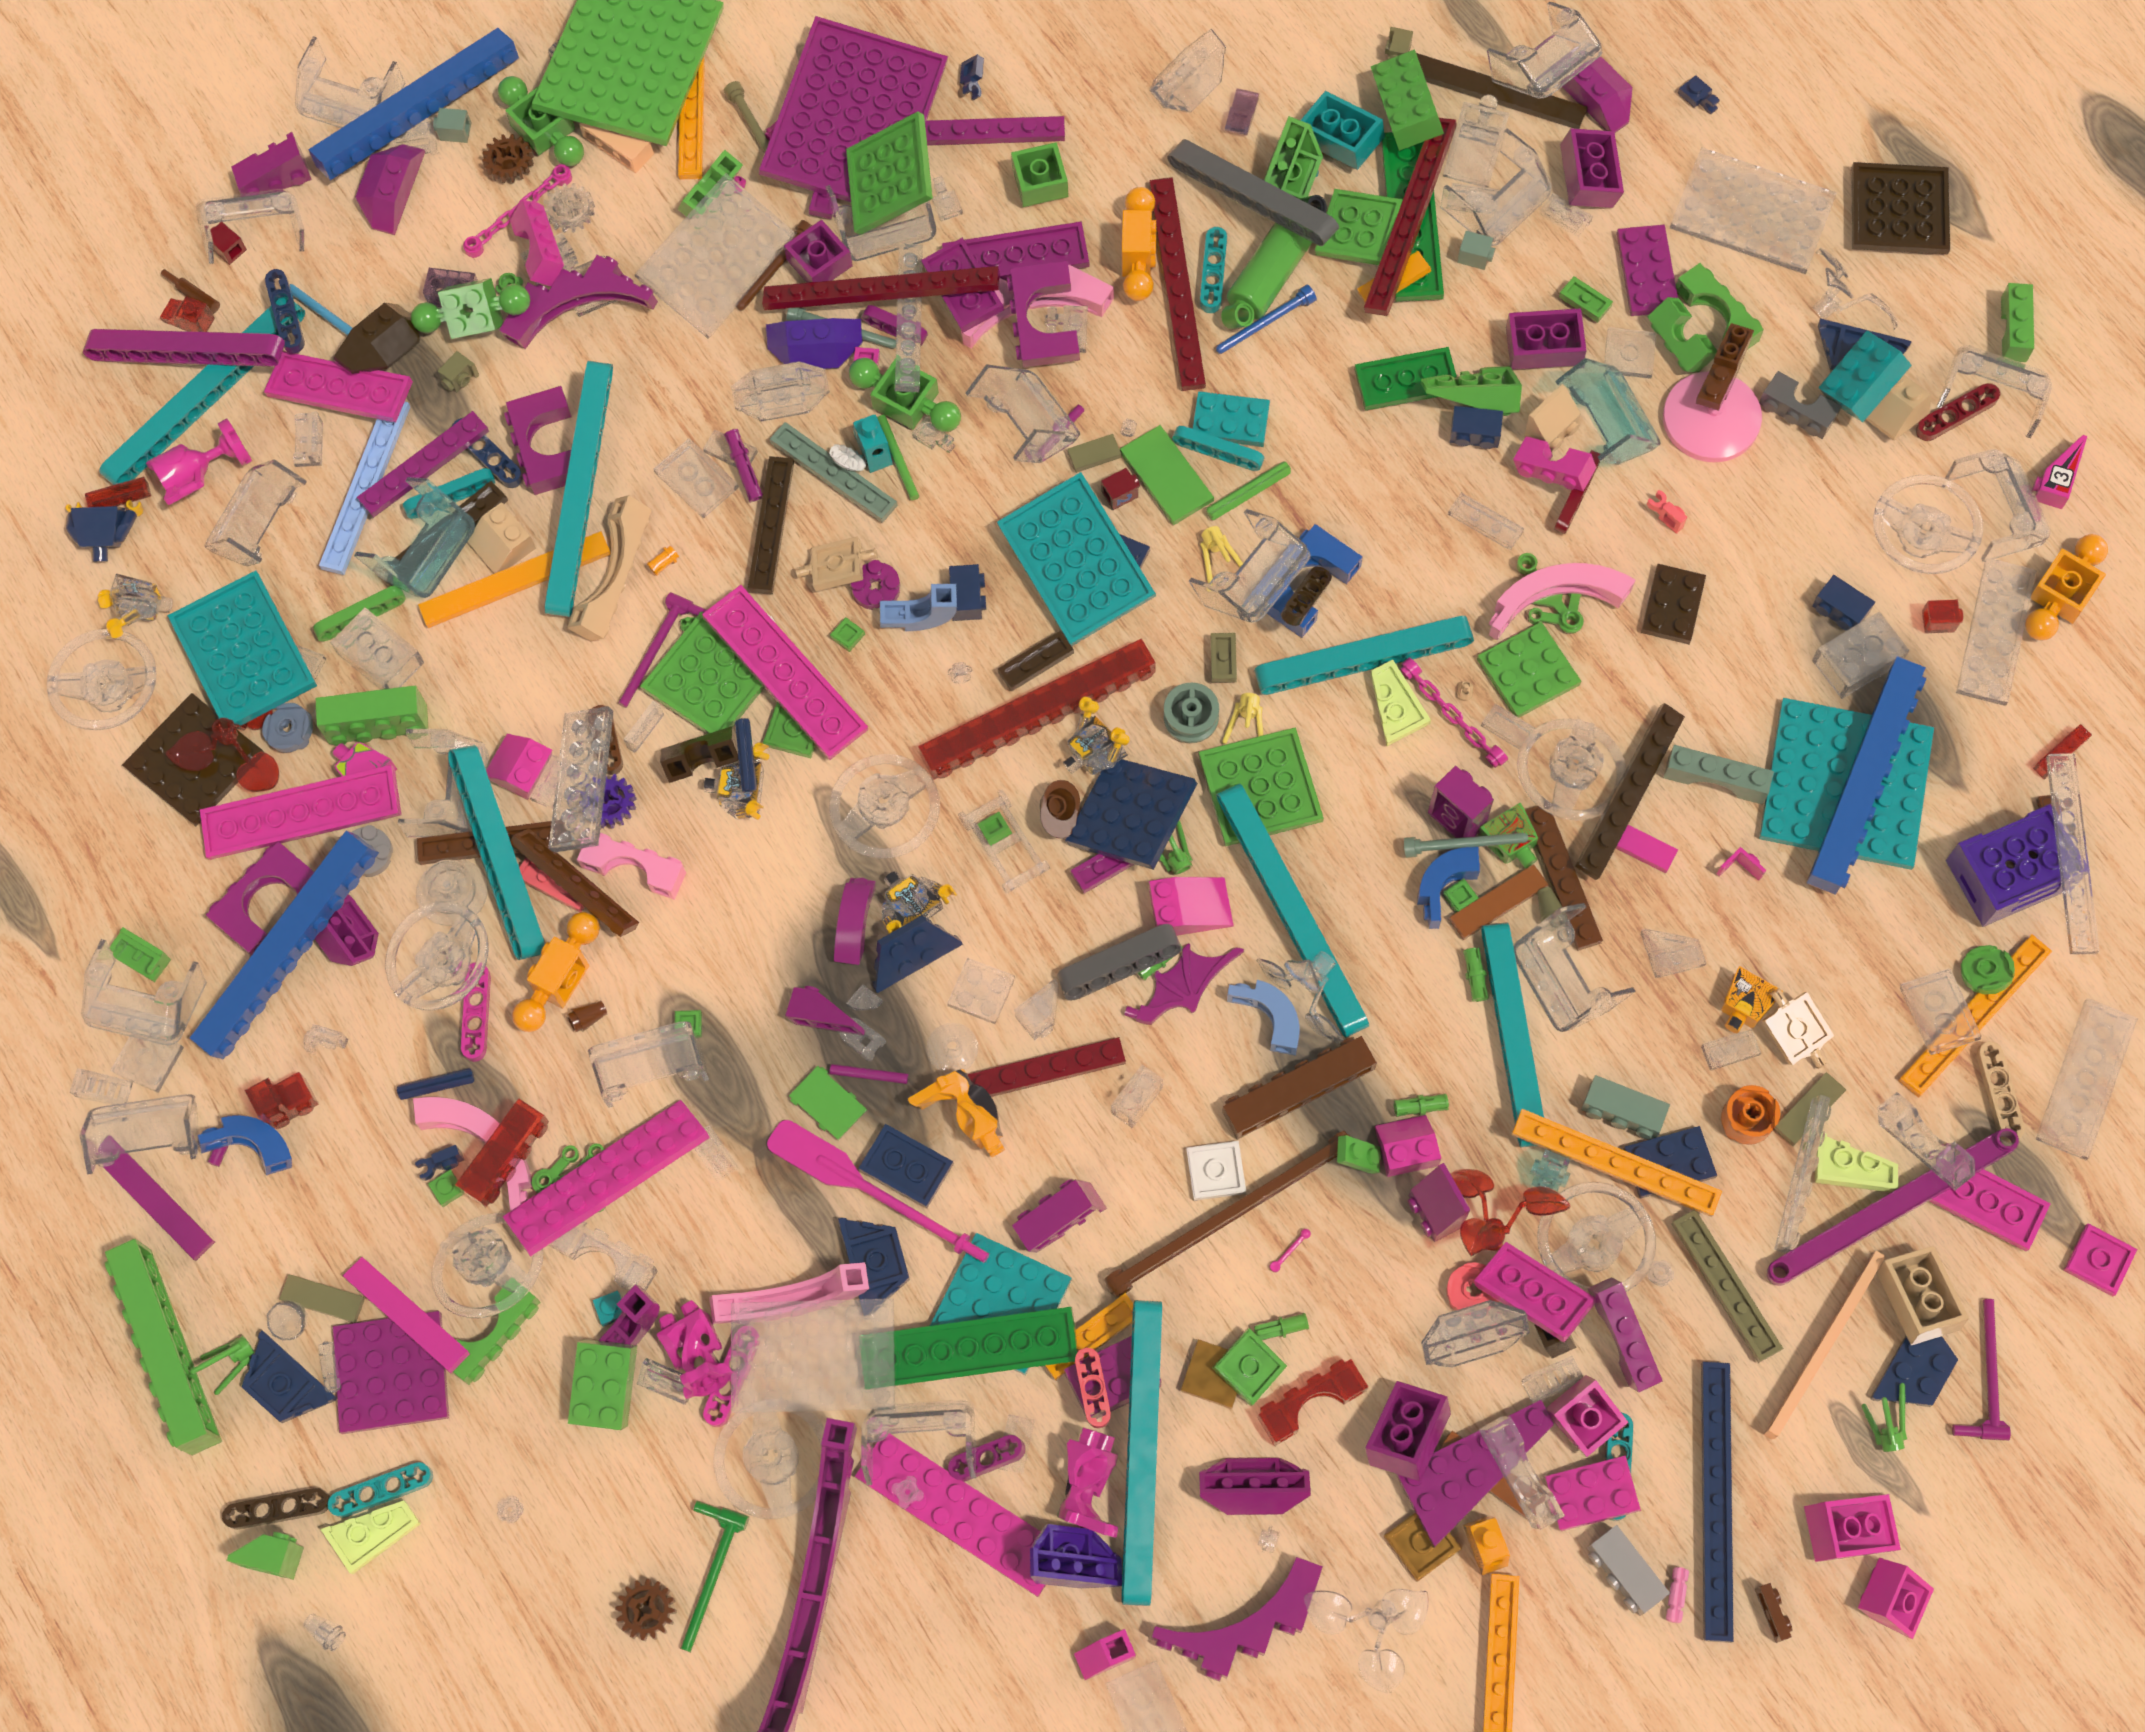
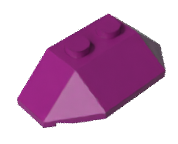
M1602 57L1567 59L1550 71L1549 75L1578 104L1587 106V112L1606 131H1614L1616 133L1629 124L1633 87Z
M401 144L370 155L355 198L373 230L391 235L396 234L425 154L424 149Z
M305 884L296 887L297 895ZM348 894L344 899L342 907L334 912L328 920L327 927L318 933L315 940L331 962L354 966L374 957L379 933L352 896Z
M1225 1458L1207 1470L1204 1469L1199 1472L1200 1497L1227 1515L1284 1514L1311 1496L1309 1470L1301 1469L1282 1458Z

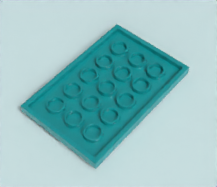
M1082 472L997 521L999 528L1071 646L1156 597V593Z
M257 570L167 615L226 732L317 687L310 670Z

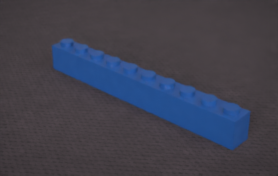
M499 28L491 31L308 149L315 166L331 181L439 111V108L445 107L519 59L514 41Z
M1898 656L1892 663L1807 879V884L1835 895L1840 887L1845 889L1851 875L1846 872L1849 865L1854 866L1859 852L1855 851L1857 844H1862L1868 830L1864 829L1866 821L1871 822L1876 808L1872 805L1874 800H1879L1885 786L1881 785L1883 777L1888 778L1893 764L1889 763L1891 756H1896L1902 742H1899L1898 738L1900 734H1905L1910 723L1906 717L1908 712L1913 713L1917 705L1918 699L1914 697L1917 691L1921 692L1925 684L1926 677H1923V673L1926 667Z
M346 830L191 1035L190 1039L212 1057L224 1059L230 1055L239 1038L250 1029V1024L254 1018L265 1009L269 998L280 989L285 977L296 968L297 961L303 953L311 948L313 940L318 933L327 927L330 917L342 907L344 899L349 892L357 887L364 872L373 866L379 852L358 835Z

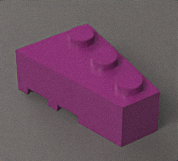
M293 132L287 134V139L277 145L274 142L269 144V150L262 154L254 153L231 166L238 189L245 202L256 200L261 196L280 192L295 185H302L312 180L304 155Z
M1069 1179L1059 1186V1192L1053 1196L1049 1194L1039 1200L1038 1207L1032 1211L1028 1209L1017 1217L1018 1221L1012 1226L1028 1252H1039L1065 1235L1064 1232L1077 1223L1079 1226L1085 1223V1217L1096 1209L1100 1213L1107 1209L1091 1182Z

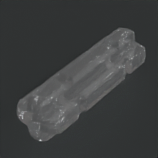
M325 1341L318 1346L319 1356H322L320 1358L323 1379H326L324 1380V1389L326 1392L335 1393L340 1390L341 1383L340 1378H337L339 1371L336 1355H333L335 1354L334 1343Z

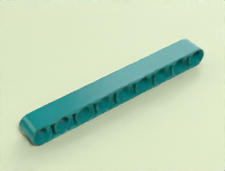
M1457 616L1264 663L1257 666L1254 672L1261 694L1269 695L1372 670L1391 660H1394L1395 664L1404 662L1409 657L1417 659L1466 647L1474 642V637L1467 617Z
M476 745L450 749L448 752L449 765L513 953L517 960L539 956L545 942L479 749Z
M1508 922L1482 925L1483 947L1514 1122L1516 1124L1521 1109L1544 1117L1510 926ZM1517 1137L1520 1148L1538 1146Z

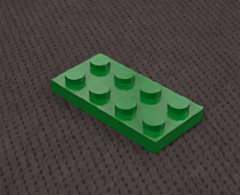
M1449 347L1355 364L1354 367L1365 411L1436 398L1438 396L1425 392L1421 385V379L1441 375L1457 377Z

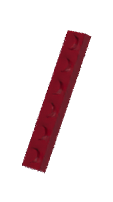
M1120 1037L970 1073L968 1077L975 1084L982 1086L991 1097L1125 1065L1126 1060Z

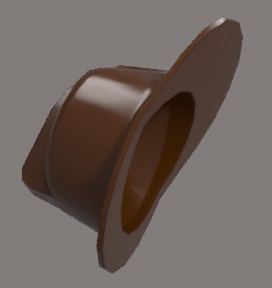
M1057 780L1047 786L1040 800V821L1042 827L1054 838L1062 839L1068 837L1076 826L1080 796L1076 787L1069 781Z

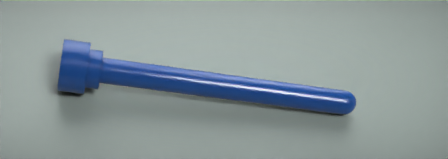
M1308 284L1298 289L1296 297L1217 345V353L1222 354L1296 307L1300 305L1309 306L1317 301L1315 292Z

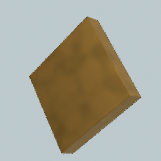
M1198 1339L1181 1392L1232 1409L1237 1392L1212 1368L1228 1349Z
M1416 1513L1384 1535L1386 1541L1416 1582L1462 1549L1450 1532L1433 1548Z

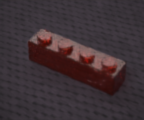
M145 477L85 493L88 507L119 506L126 504L128 500L133 502L152 496L149 483Z
M2080 724L2045 755L2033 769L2045 780L2086 743L2092 734Z

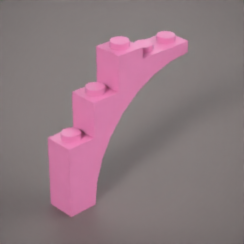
M1068 264L1071 292L1043 295L1034 300L1029 309L1069 307L1102 317L1114 300V287ZM1000 278L999 290L995 291L1005 310L964 333L961 331L963 345L972 348L980 337L995 324L1014 315L1011 314L1010 300L1014 299V292L1008 290L1007 281Z

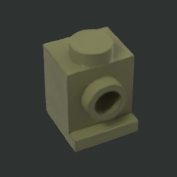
M1390 27L1389 40H1387L1385 54L1389 55L1388 59L1410 51L1413 31Z
M458 351L438 370L442 386L448 391L454 390L456 393L462 387L468 385L472 376L475 378L479 376L475 363Z

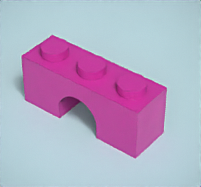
M1525 437L1513 459L1520 475L1526 478L1534 477L1541 479L1548 484H1559L1570 490L1584 491L1596 469L1591 453L1569 448L1563 458L1557 461H1550L1553 455L1548 442Z

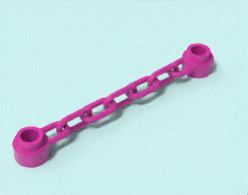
M563 164L557 165L553 169L552 175L545 179L542 185L529 192L522 199L526 200L532 195L533 201L537 202L544 193L557 185H568L572 181L570 168ZM553 178L555 183L550 186L549 181ZM521 200L511 210L504 212L490 227L482 230L476 236L466 238L463 247L469 257L477 258L484 252L483 245L497 231L510 224V219ZM508 215L510 219L503 224L502 219ZM484 234L487 238L481 241L479 237Z
M1409 657L1401 664L1402 667L1399 670L1408 680L1413 678L1419 683V690L1429 700L1436 701L1442 707L1443 715L1453 724H1459L1465 730L1466 738L1475 747H1482L1488 753L1485 758L1494 768L1498 765L1502 766L1508 760L1507 755L1497 745L1490 748L1486 744V738L1477 728L1469 727L1463 721L1462 713L1453 704L1445 703L1440 698L1439 690L1429 680H1423L1419 676L1422 670L1413 659ZM1427 684L1436 692L1432 693V697L1423 689L1427 688ZM1449 707L1458 715L1455 716V720L1446 712L1450 711ZM1473 731L1481 738L1478 740V743L1469 736V734H1473Z

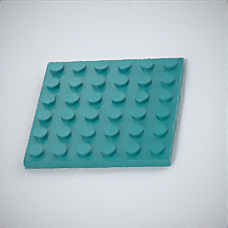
M1782 699L1770 768L1774 773L1769 794L1765 799L1760 840L1819 851L1872 715L1794 699ZM1909 723L1905 734L1899 735L1898 741L1902 742L1896 756H1891L1889 763L1893 764L1888 778L1883 777L1881 785L1885 787L1880 799H1875L1872 805L1876 808L1871 822L1866 821L1864 829L1868 831L1863 843H1858L1855 851L1859 852L1857 859L1909 870L1914 868L1934 727Z

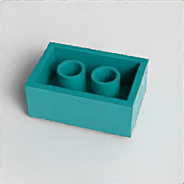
M1324 91L1300 120L1311 124L1321 152L1356 170L1361 167L1385 137L1383 119L1327 91Z
M1866 331L1818 388L1826 398L1841 405L1842 410L1863 423L1912 365L1901 351Z

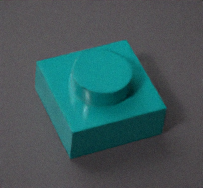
M618 1290L593 1300L603 1327L616 1322L622 1313V1310L616 1305L622 1299Z

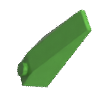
M1510 366L1480 368L1479 373L1476 374L1463 371L1460 372L1459 377L1441 375L1421 379V385L1427 394L1476 408L1503 411V415H1510L1520 411L1522 384Z

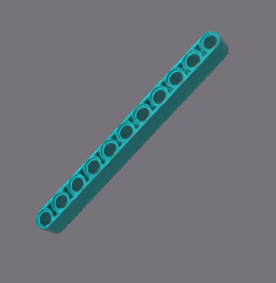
M280 297L276 304L284 305L288 302V298ZM295 303L301 323L305 317V310ZM272 306L263 312L242 333L274 334L279 336ZM285 317L281 324L285 326L290 325L293 322V317ZM208 364L102 463L99 469L100 474L117 489L125 488L148 467L146 465L147 461L162 454L254 366Z
M587 361L545 601V614L571 617L613 377V364Z
M1239 783L1216 794L1222 811L1342 1035L1347 1038L1369 1027L1368 1019L1245 789Z
M1134 1300L1122 1605H1151L1162 1301Z

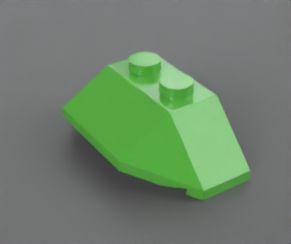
M1288 116L1263 179L1298 199L1308 197L1323 159L1311 124Z

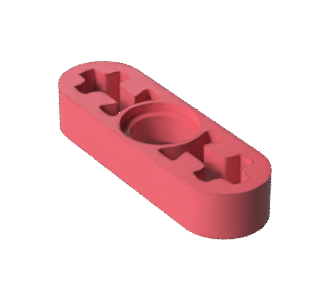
M1083 1348L1076 1354L1075 1365L1086 1419L1090 1426L1103 1428L1109 1423L1111 1412L1100 1358L1094 1349ZM1089 1354L1091 1359L1095 1358V1361L1091 1363L1092 1373L1098 1371L1099 1375H1088L1082 1378L1081 1374H1087L1085 1364H1080L1079 1362L1084 1360V1355ZM1092 1380L1097 1381L1101 1386L1100 1392L1094 1396L1087 1394L1085 1391V1385ZM1104 1398V1402H1099V1408L1101 1412H1106V1415L1102 1417L1101 1422H1097L1096 1418H1091L1090 1416L1095 1412L1094 1404L1088 1405L1087 1401H1098Z

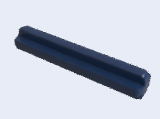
M740 718L735 721L741 787L743 792H754L757 789L750 720L748 718Z
M470 1068L401 1084L397 1086V1095L400 1100L470 1084L474 1082V1074Z

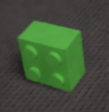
M1057 142L1011 152L1012 169L1023 207L1069 197L1068 180Z

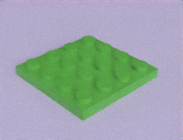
M916 112L846 149L855 233L862 235L933 199L925 119L922 113Z
M700 612L640 687L648 695L709 734L734 726L735 721L741 718L765 687L703 619V612Z
M1296 727L1199 751V759L1225 847L1240 842L1222 811L1216 794L1239 783L1245 789L1269 836L1324 821Z

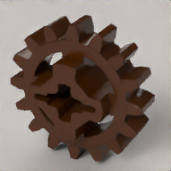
M502 134L501 140L498 141L494 137L493 145L486 144L488 151L482 152L484 157L482 162L487 174L492 175L495 181L500 177L502 183H505L507 179L514 183L515 177H519L522 180L524 179L522 173H530L529 166H534L532 149L528 142L524 143L521 136L516 140L514 134H511L509 138Z
M646 1579L645 1584L642 1586L636 1580L634 1589L628 1586L625 1587L628 1593L626 1597L619 1595L618 1598L623 1604L622 1606H616L615 1610L622 1612V1615L616 1618L619 1623L625 1622L621 1629L623 1632L632 1630L630 1633L631 1638L635 1639L640 1634L642 1641H646L648 1635L656 1640L658 1631L664 1634L667 1633L664 1627L666 1623L674 1624L669 1617L670 1614L677 1613L676 1609L670 1608V1605L675 1603L676 1600L673 1597L667 1598L670 1589L665 1588L661 1591V1582L657 1581L652 1586L651 1580ZM642 1592H647L645 1597L639 1599L634 1598L636 1595ZM659 1596L663 1601L664 1612L659 1610L657 1604ZM649 1605V1608L652 1609L650 1615L640 1611L641 1607ZM629 1608L633 1610L635 1616L633 1619V1624L629 1618ZM658 1621L655 1626L644 1629L648 1623Z

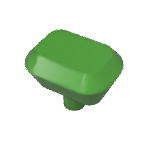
M696 617L681 619L680 629L686 631Z

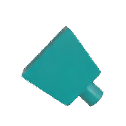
M873 414L853 422L854 437L867 462L870 473L893 465L888 442L877 416ZM878 449L880 454L873 455V451Z

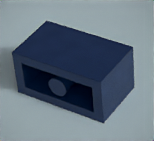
M1454 406L1450 443L1458 446H1480L1484 449L1498 448L1501 438L1503 411Z
M979 564L949 566L950 584H956L957 609L956 614L952 618L953 621L982 619V610H987L986 595L981 596V588H985V575L979 572Z
M1833 574L1817 595L1812 607L1820 615L1835 621L1841 629L1849 630L1854 634L1871 612L1875 601Z

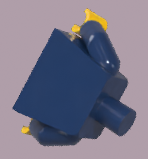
M128 500L126 502L128 510L126 511L125 508L118 506L82 507L77 502V507L72 508L70 504H67L65 506L68 512L66 530L79 547L92 548L93 562H108V548L120 547L121 542L125 541L136 518L142 515L143 507L141 502H138V505L133 507L132 501Z

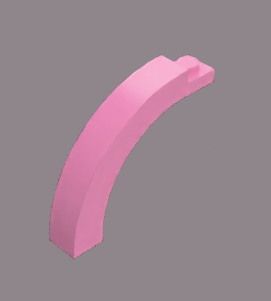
M1587 563L1559 564L1540 569L1520 579L1499 598L1494 610L1496 613L1489 622L1491 626L1489 636L1498 640L1518 613L1530 604L1552 595L1566 593L1589 595L1604 600L1619 609L1632 591L1636 580L1614 569Z
M441 1097L413 1099L415 1122L421 1130L435 1128L459 1130L479 1138L494 1150L506 1175L510 1211L529 1200L527 1191H523V1189L533 1188L527 1161L514 1139L499 1122L479 1108L458 1100Z
M865 1263L838 1265L835 1269L821 1276L778 1288L712 1295L709 1298L713 1324L762 1322L801 1315L843 1303L869 1289Z

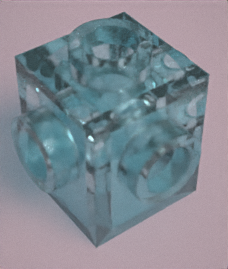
M1545 1149L1541 1160L1535 1159L1530 1174L1534 1175L1531 1185L1544 1193L1556 1195L1560 1186L1565 1188L1571 1173L1567 1172L1570 1159Z

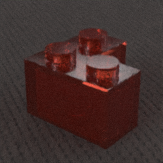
M300 1072L277 1084L268 1077L245 1090L257 1116L274 1129H281L287 1126L293 1118L305 1116L311 1113L315 1106L319 1105L309 1083Z

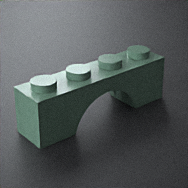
M1673 745L1663 778L1687 785L1695 782L1721 785L1733 791L1739 799L1763 805L1769 794L1774 771Z

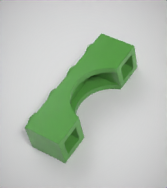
M1699 263L1678 278L1676 283L1677 294L1690 307L1706 305L1721 313L1726 322L1723 338L1730 324L1733 323L1754 330L1748 349L1760 341L1764 329L1759 320L1753 318L1746 311L1745 306L1735 300L1728 288L1721 285L1714 278L1711 270Z
M511 1278L494 1297L499 1310L498 1322L494 1330L487 1337L476 1342L457 1340L468 1350L470 1355L453 1372L468 1385L482 1377L485 1372V1366L500 1356L503 1351V1345L508 1340H513L519 1334L522 1323L526 1319H531L539 1309L540 1301L514 1278Z

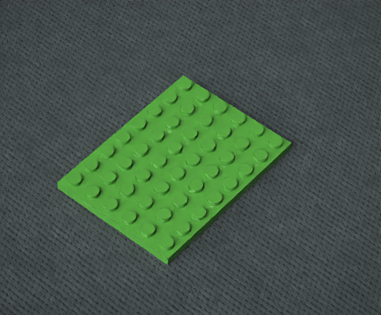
M577 0L532 101V109L667 146L724 9V2L718 0Z

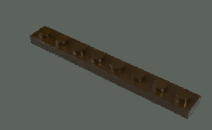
M1666 703L1660 705L1575 865L1576 868L1594 880L1601 877L1685 718L1684 715Z

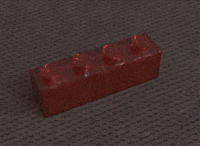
M518 1099L455 1186L485 1208L489 1203H494L499 1197L500 1188L505 1181L509 1182L515 1175L516 1166L521 1159L525 1160L531 1153L532 1144L547 1131L549 1121L545 1115L521 1099Z

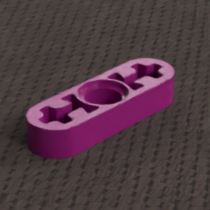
M868 305L861 316L862 320L869 326L916 346H922L928 336L927 331L920 325L873 305Z
M1015 1435L1001 1437L954 1456L948 1465L949 1473L957 1480L964 1482L1019 1461L1025 1454V1444ZM1011 1442L1015 1445H1018V1447L1014 1449L1015 1453L1013 1455L1008 1451L999 1454V1452L996 1450V1447H998V1449H1000L1001 1451L1009 1449V1443ZM985 1451H991L994 1455L992 1463L987 1466L982 1465L980 1462L981 1455ZM960 1462L965 1465L975 1463L978 1469H975L972 1465L964 1469V1474L956 1471V1469L960 1468Z

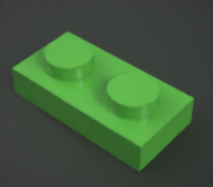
M1575 276L1572 277L1559 294V298L1576 309L1581 308L1583 314L1597 323L1613 304L1612 300Z
M1347 1135L1338 1137L1337 1163L1370 1174L1380 1173L1381 1155L1379 1146Z

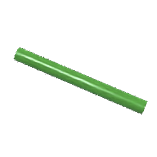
M880 415L877 419L887 439L889 450L910 500H916L919 498L918 491L886 416Z

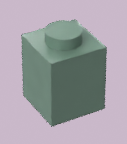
M439 108L438 116L433 121L434 131H437L440 141L468 143L472 123L467 110Z
M1465 231L1457 263L1485 270L1487 261L1492 262L1496 248L1492 247L1493 238Z

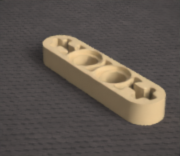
M1988 1041L1977 1050L1976 1057L1997 1131L2005 1129L2009 1126L2010 1122V1126L2017 1129L2016 1133L2020 1139L2025 1132V1126L2004 1052L1998 1043ZM1987 1049H1989L1990 1053H1995L1992 1062L1989 1056L1984 1055ZM1992 1063L1993 1066H1995L1990 1069H1987V1067H1989ZM1992 1073L2000 1074L2004 1079L2003 1085H1994L1990 1080V1075ZM1998 1099H2007L2011 1104L2010 1110H2001L1997 1105ZM2012 1114H2013V1116H2014V1117H2011V1118L2009 1119V1122H2008V1118H2005L2004 1120H2002V1118H2001V1117H2008V1116H2010V1115H2012ZM2000 1137L2003 1141L2011 1143L2008 1138Z

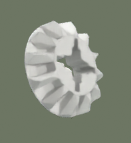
M834 444L829 451L832 459L847 470L862 471L867 464L865 458L851 447L848 448L845 445Z

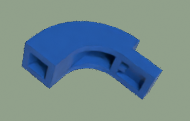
M1464 847L1448 851L1435 859L1425 871L1418 892L1417 905H1424L1423 917L1424 921L1428 920L1429 929H1439L1441 924L1440 892L1453 881L1478 879L1480 873L1479 847Z
M242 1115L222 1117V1128H209L198 1135L201 1154L229 1145H243L251 1148L258 1154L266 1175L292 1168V1158L283 1137L268 1123L257 1118Z

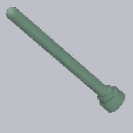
M802 307L789 308L786 318L787 321L828 319L806 312V309ZM862 329L863 340L891 349L896 348L898 345L895 339Z
M1513 833L1421 841V839H1416V837H1405L1404 850L1406 858L1417 857V854H1422V851L1525 843L1528 841V835L1526 833Z

